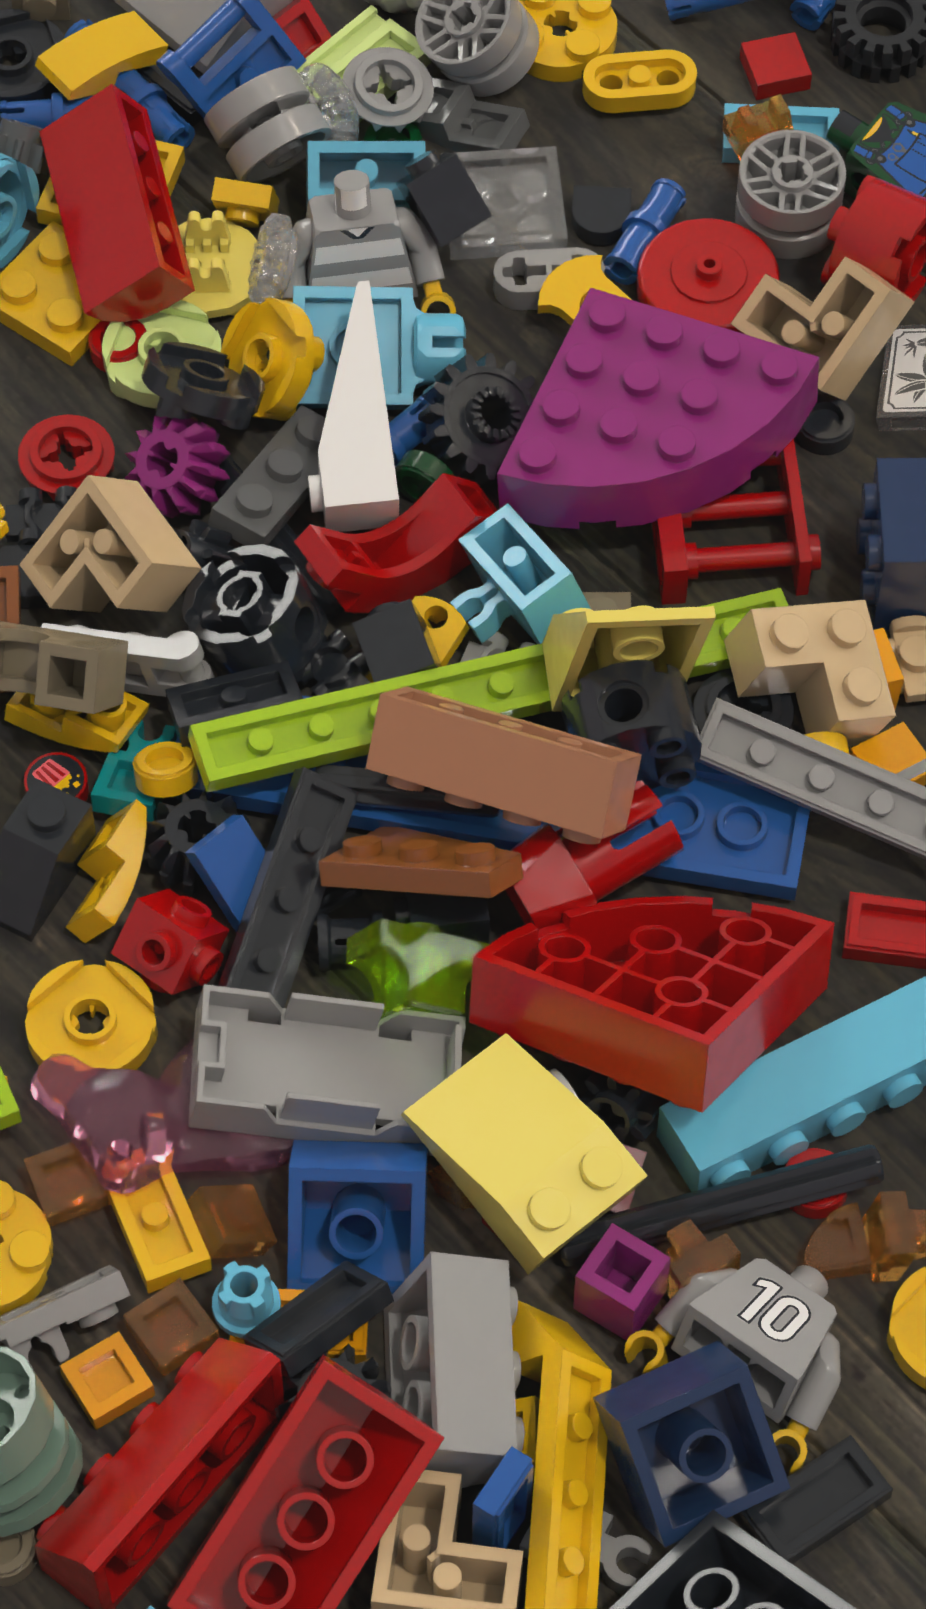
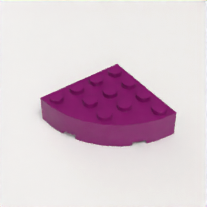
M590 287L497 473L499 509L508 503L525 522L544 527L579 529V522L616 521L617 528L644 525L655 522L658 518L678 513H688L727 495L751 478V471L765 462L772 454L777 457L796 437L817 402L819 357Z

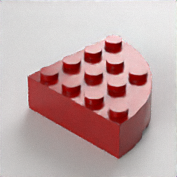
M696 896L634 897L563 911L561 923L538 930L530 922L502 935L473 955L469 1023L495 1032L500 1037L507 1033L513 1040L552 1054L561 1061L575 1063L611 1077L620 1084L634 1086L670 1100L679 1107L691 1108L703 1113L827 989L835 923L787 908L753 902L751 913L712 909L713 898Z

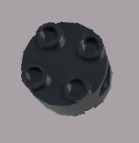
M265 544L247 545L228 551L227 554L231 560L223 563L218 568L213 560L204 566L186 589L182 613L189 631L194 632L198 636L204 655L217 676L288 660L296 682H300L305 674V666L311 661L322 645L328 619L291 558L282 549Z
M634 660L611 664L590 672L578 680L581 692L573 697L568 689L562 698L561 712L566 733L642 754L636 781H643L650 789L659 786L679 788L692 782L697 775L694 764L701 757L702 742L686 679L678 668L666 664L668 669L666 673L656 672L653 661Z

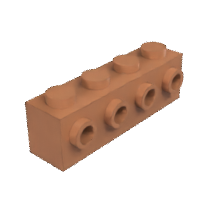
M407 686L380 694L365 769L388 775L387 784L399 789L423 791L425 787L445 792L444 800L452 805L479 809L485 804L504 810L503 818L509 822L524 826H540L541 822L562 827V836L569 840L585 844H599L601 839L626 830L642 754Z

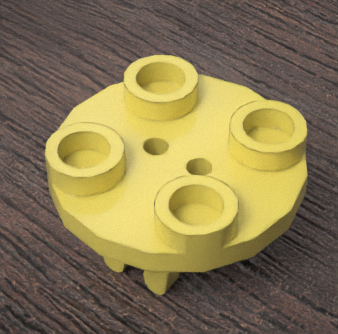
M198 211L189 212L187 221L178 225L195 291L181 300L199 307L208 315V319L226 315L235 316L243 306L250 302H255V297L262 290L267 271L262 245L249 230L231 221H227L222 211H214L212 218L201 219Z

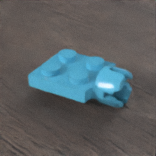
M293 286V303L301 307L307 314L313 327L314 336L322 339L325 348L323 363L317 371L313 372L309 386L296 409L301 405L308 409H328L356 287ZM370 287L387 410H405L413 404L415 389L423 385H432L436 382L434 376L449 364L453 365L466 355V349L463 348V338H466L465 323L463 317L458 314L424 313L417 309L413 300L412 287Z

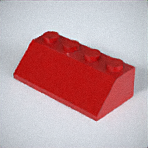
M220 1337L205 1354L201 1351L193 1353L179 1369L174 1380L176 1386L160 1404L151 1402L138 1414L129 1430L131 1437L114 1456L110 1453L103 1455L91 1467L83 1482L85 1489L68 1508L61 1505L54 1514L46 1518L42 1523L36 1536L38 1542L35 1544L41 1570L90 1609H115L276 1423L275 1408L284 1402L281 1360L273 1353Z
M322 1355L170 1592L167 1606L171 1609H336L445 1437L387 1395L327 1356Z

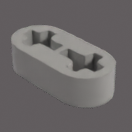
M577 247L508 252L501 256L494 265L493 292L495 298L501 305L512 310H538L541 287L548 275L556 267L577 257L598 254L587 248ZM602 260L601 269L605 274V266ZM513 276H524L526 284L515 285Z

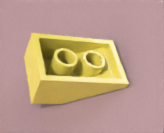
M635 606L626 610L601 611L575 608L562 614H553L542 643L552 712L562 710V698L568 689L573 697L581 692L578 680L590 672L615 663L634 660L653 661L655 671L664 673L668 671L666 665L668 664L678 668L687 682L716 619L714 606L680 608Z
M507 1033L401 1114L528 1275L631 1194L648 1176L605 1122Z

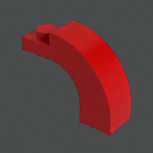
M442 473L407 511L382 527L365 533L347 534L309 524L294 543L308 560L306 570L319 585L330 590L346 612L369 613L373 608L383 603H401L408 599L413 600L415 596H421L445 583L471 564L458 539L495 513L497 509L476 482Z

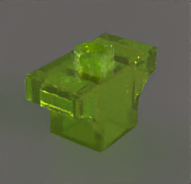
M381 918L347 938L346 963L358 968L369 980L374 994V1003L384 1004L381 1019L396 1012L406 1010L460 1016L465 1013V990L467 983L472 979L473 955L489 944L441 933L439 927L431 923L415 922L403 924Z

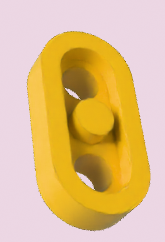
M667 49L605 54L592 59L586 65L583 72L582 93L585 101L592 108L604 113L677 108L688 103L694 96L697 68L689 56L676 50Z

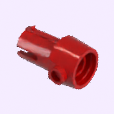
M636 781L626 830L601 839L599 844H585L569 840L562 836L563 828L554 831L549 824L545 823L509 850L521 853L524 879L505 889V892L525 925L531 922L539 930L561 923L563 911L597 905V901L684 851L682 840L672 820L623 849L618 850L611 846V841L656 816V810L663 806L655 793L643 781Z

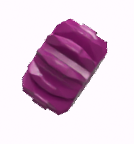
M155 416L152 432L148 430L136 431L141 445L138 451L125 453L129 460L136 464V467L125 479L138 481L163 516L179 518L182 513L188 516H200L202 500L209 503L219 500L214 490L216 482L230 479L226 471L219 468V465L231 453L226 450L225 446L217 443L220 434L216 432L214 427L203 422L199 423L198 419L193 416L190 419L174 417L172 419L167 416Z

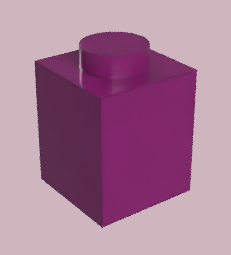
M612 1223L575 1276L573 1309L627 1341L630 1335L640 1331L667 1291L671 1257Z

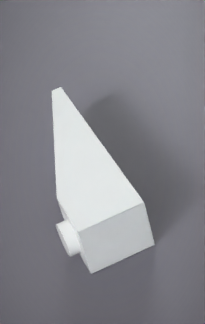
M369 280L358 281L318 449L319 475L308 476L311 512L323 511L325 528L339 532L379 528L399 517V495Z

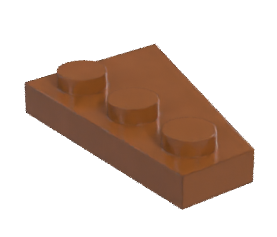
M379 827L366 835L348 838L342 842L343 848L319 860L321 886L492 898L524 879L521 853L495 848L491 843H472L402 827Z

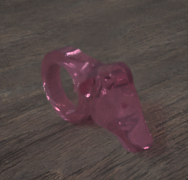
M194 1038L170 1061L159 1080L137 1070L96 1068L68 1053L52 1054L36 1069L31 1080L30 1091L33 1098L59 1121L76 1148L93 1167L104 1189L120 1194L134 1192L159 1179L161 1176L172 1172H254L280 1167L290 1162L294 1140L188 1127Z

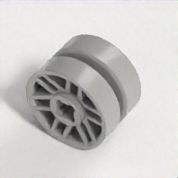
M423 0L416 16L415 34L421 50L448 80L470 84L473 95L477 97L496 95L514 86L529 71L538 52L539 31L537 24L518 0Z
M294 66L279 67L249 80L219 100L204 117V122L217 145L223 149L230 148L226 155V160L238 181L251 183L266 181L306 159L307 141H327L332 134V130L318 106L313 103L305 104L310 97V92Z
M780 130L758 138L748 146L740 161L735 223L757 234L769 246L775 258L801 259L822 251L832 242L827 237L828 228L835 212L842 206L846 167L841 154L824 138L801 130Z

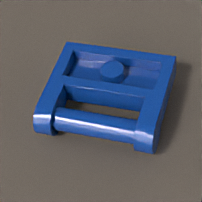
M227 0L175 52L168 49L156 61V64L163 74L179 88L204 119L207 112L219 100L242 84L279 67L294 66L297 70L307 60L259 0ZM245 17L252 27L198 78L191 68Z

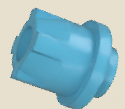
M233 1261L223 1268L224 1279L214 1291L212 1310L214 1318L222 1330L234 1337L242 1338L246 1333L281 1308V1299L276 1285L263 1265L256 1269L248 1265L238 1266Z

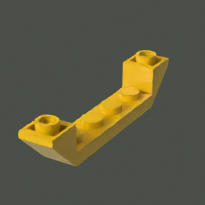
M518 1300L517 1316L512 1325L513 1351H517L520 1355L521 1375L541 1383L525 1609H597L608 1438L593 1397L611 1389L612 1370L568 1322Z

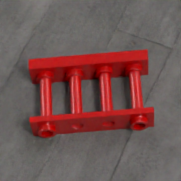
M794 439L777 457L772 454L765 462L759 465H777L780 491L724 495L688 513H678L658 518L657 521L651 522L662 605L686 603L688 580L698 579V573L786 566H792L796 596L808 595L811 571L821 569V546L818 533L808 534ZM784 515L788 542L697 548L696 542L685 543L683 528H691L692 522Z

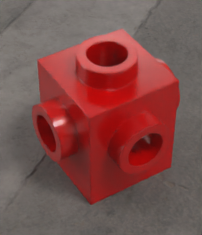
M168 888L136 899L111 954L139 972L141 979L151 989L174 995L198 985L203 986L214 977L222 964L224 955L220 949L230 929L212 918L211 910L204 903L192 897L180 896Z

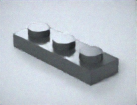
M301 405L212 507L208 525L231 533L232 539L245 546L268 545L309 497L308 476L319 475L318 449L325 417Z

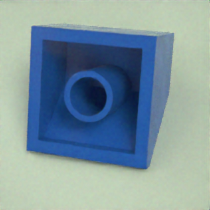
M293 1141L289 1163L287 1289L306 1290L346 1260L388 1282L392 1294L399 1288L425 1258L428 1148L424 1143Z

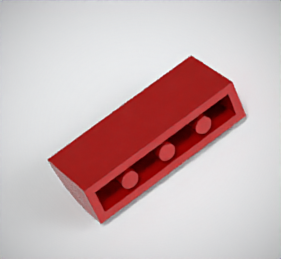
M110 84L39 132L84 314L101 321L127 322L147 318L167 309L194 292L195 288L148 111L118 87Z

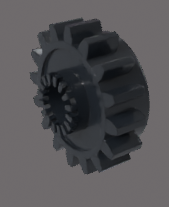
M487 353L478 361H475L471 354L465 355L453 365L449 364L434 376L436 382L424 390L422 397L429 403V406L418 414V420L425 423L427 435L422 439L423 444L431 446L437 458L454 472V476L463 479L465 477L474 479L481 489L494 480L498 484L497 473L535 397L532 398L528 391L535 382L534 377L531 375L521 381L514 376L516 362L510 360L500 369L496 368L494 353Z

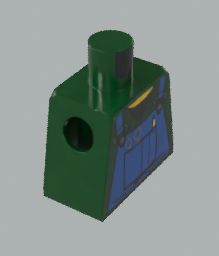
M899 102L887 103L870 125L846 110H842L837 115L827 132L826 140L847 152L844 191L855 200L864 178L867 175H872L926 197V114Z

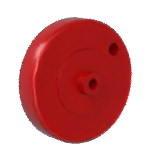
M714 218L682 221L658 233L643 250L637 271L638 301L744 334L731 323L765 274L779 280L778 263L769 246L757 234L746 227Z

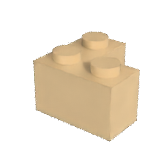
M845 256L814 302L790 285L765 274L731 324L745 335L818 356V389L846 401L915 301L869 268Z
M87 475L19 564L50 608L101 613L110 600L117 608L167 612L201 570V566L138 481Z
M866 600L751 609L724 639L738 698L795 692L806 734L822 731L837 732L846 736L848 747L856 746L876 736L896 716Z
M433 1470L423 1471L380 1539L371 1596V1609H518L522 1584L523 1551L456 1542L461 1510L462 1474Z

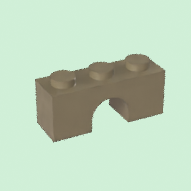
M0 621V691L34 694V705L96 714L123 704L128 641Z

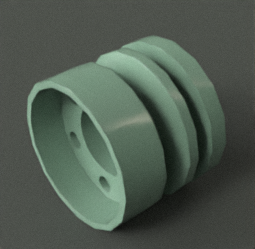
M0 1346V1537H6L33 1528L59 1509L74 1491L83 1468L82 1443L55 1401L52 1400L25 1356L7 1347Z

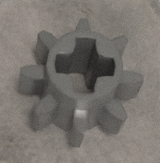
M2 117L0 122V152L32 168L36 174H48L49 168L39 132L43 128Z

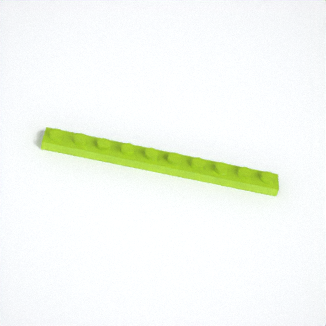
M777 588L700 606H714L716 619L689 678L731 668L724 639L751 609L788 606L782 589ZM542 643L190 725L188 739L206 792L292 773L295 769L302 767L309 769L368 755L380 694L407 686L518 719L552 711Z

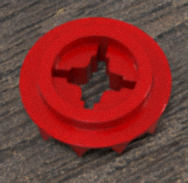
M58 415L37 423L25 434L18 449L20 474L24 475L30 487L47 492L53 501H55L56 489L61 486H73L78 489L87 475L106 477L108 473L114 472L115 449L111 436L96 421L79 415ZM65 444L66 451H70L71 456L75 458L76 466L73 467L74 470L68 471V469H64L63 464L59 462L60 445Z

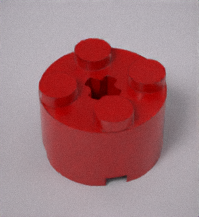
M867 175L862 181L856 199L850 209L840 206L831 219L827 237L835 241L832 254L824 265L821 283L826 285L846 256L869 268L915 301L926 284V277L920 275L926 263V197L875 176Z

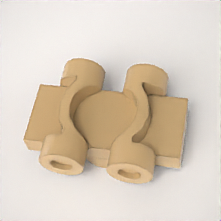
M920 615L900 617L891 621L889 628L891 635L889 642L904 677L900 694L904 692L906 703L925 701L926 617Z

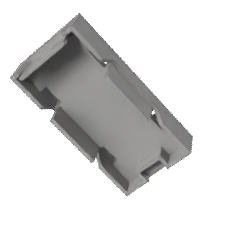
M204 984L195 1012L188 1127L293 1140L423 1143L401 1114L461 1068L466 1017L399 1009L381 1019L384 1011V1004L294 992L291 994L287 1008H281L270 992ZM376 1125L383 1126L376 1130ZM428 1150V1156H433L432 1153Z

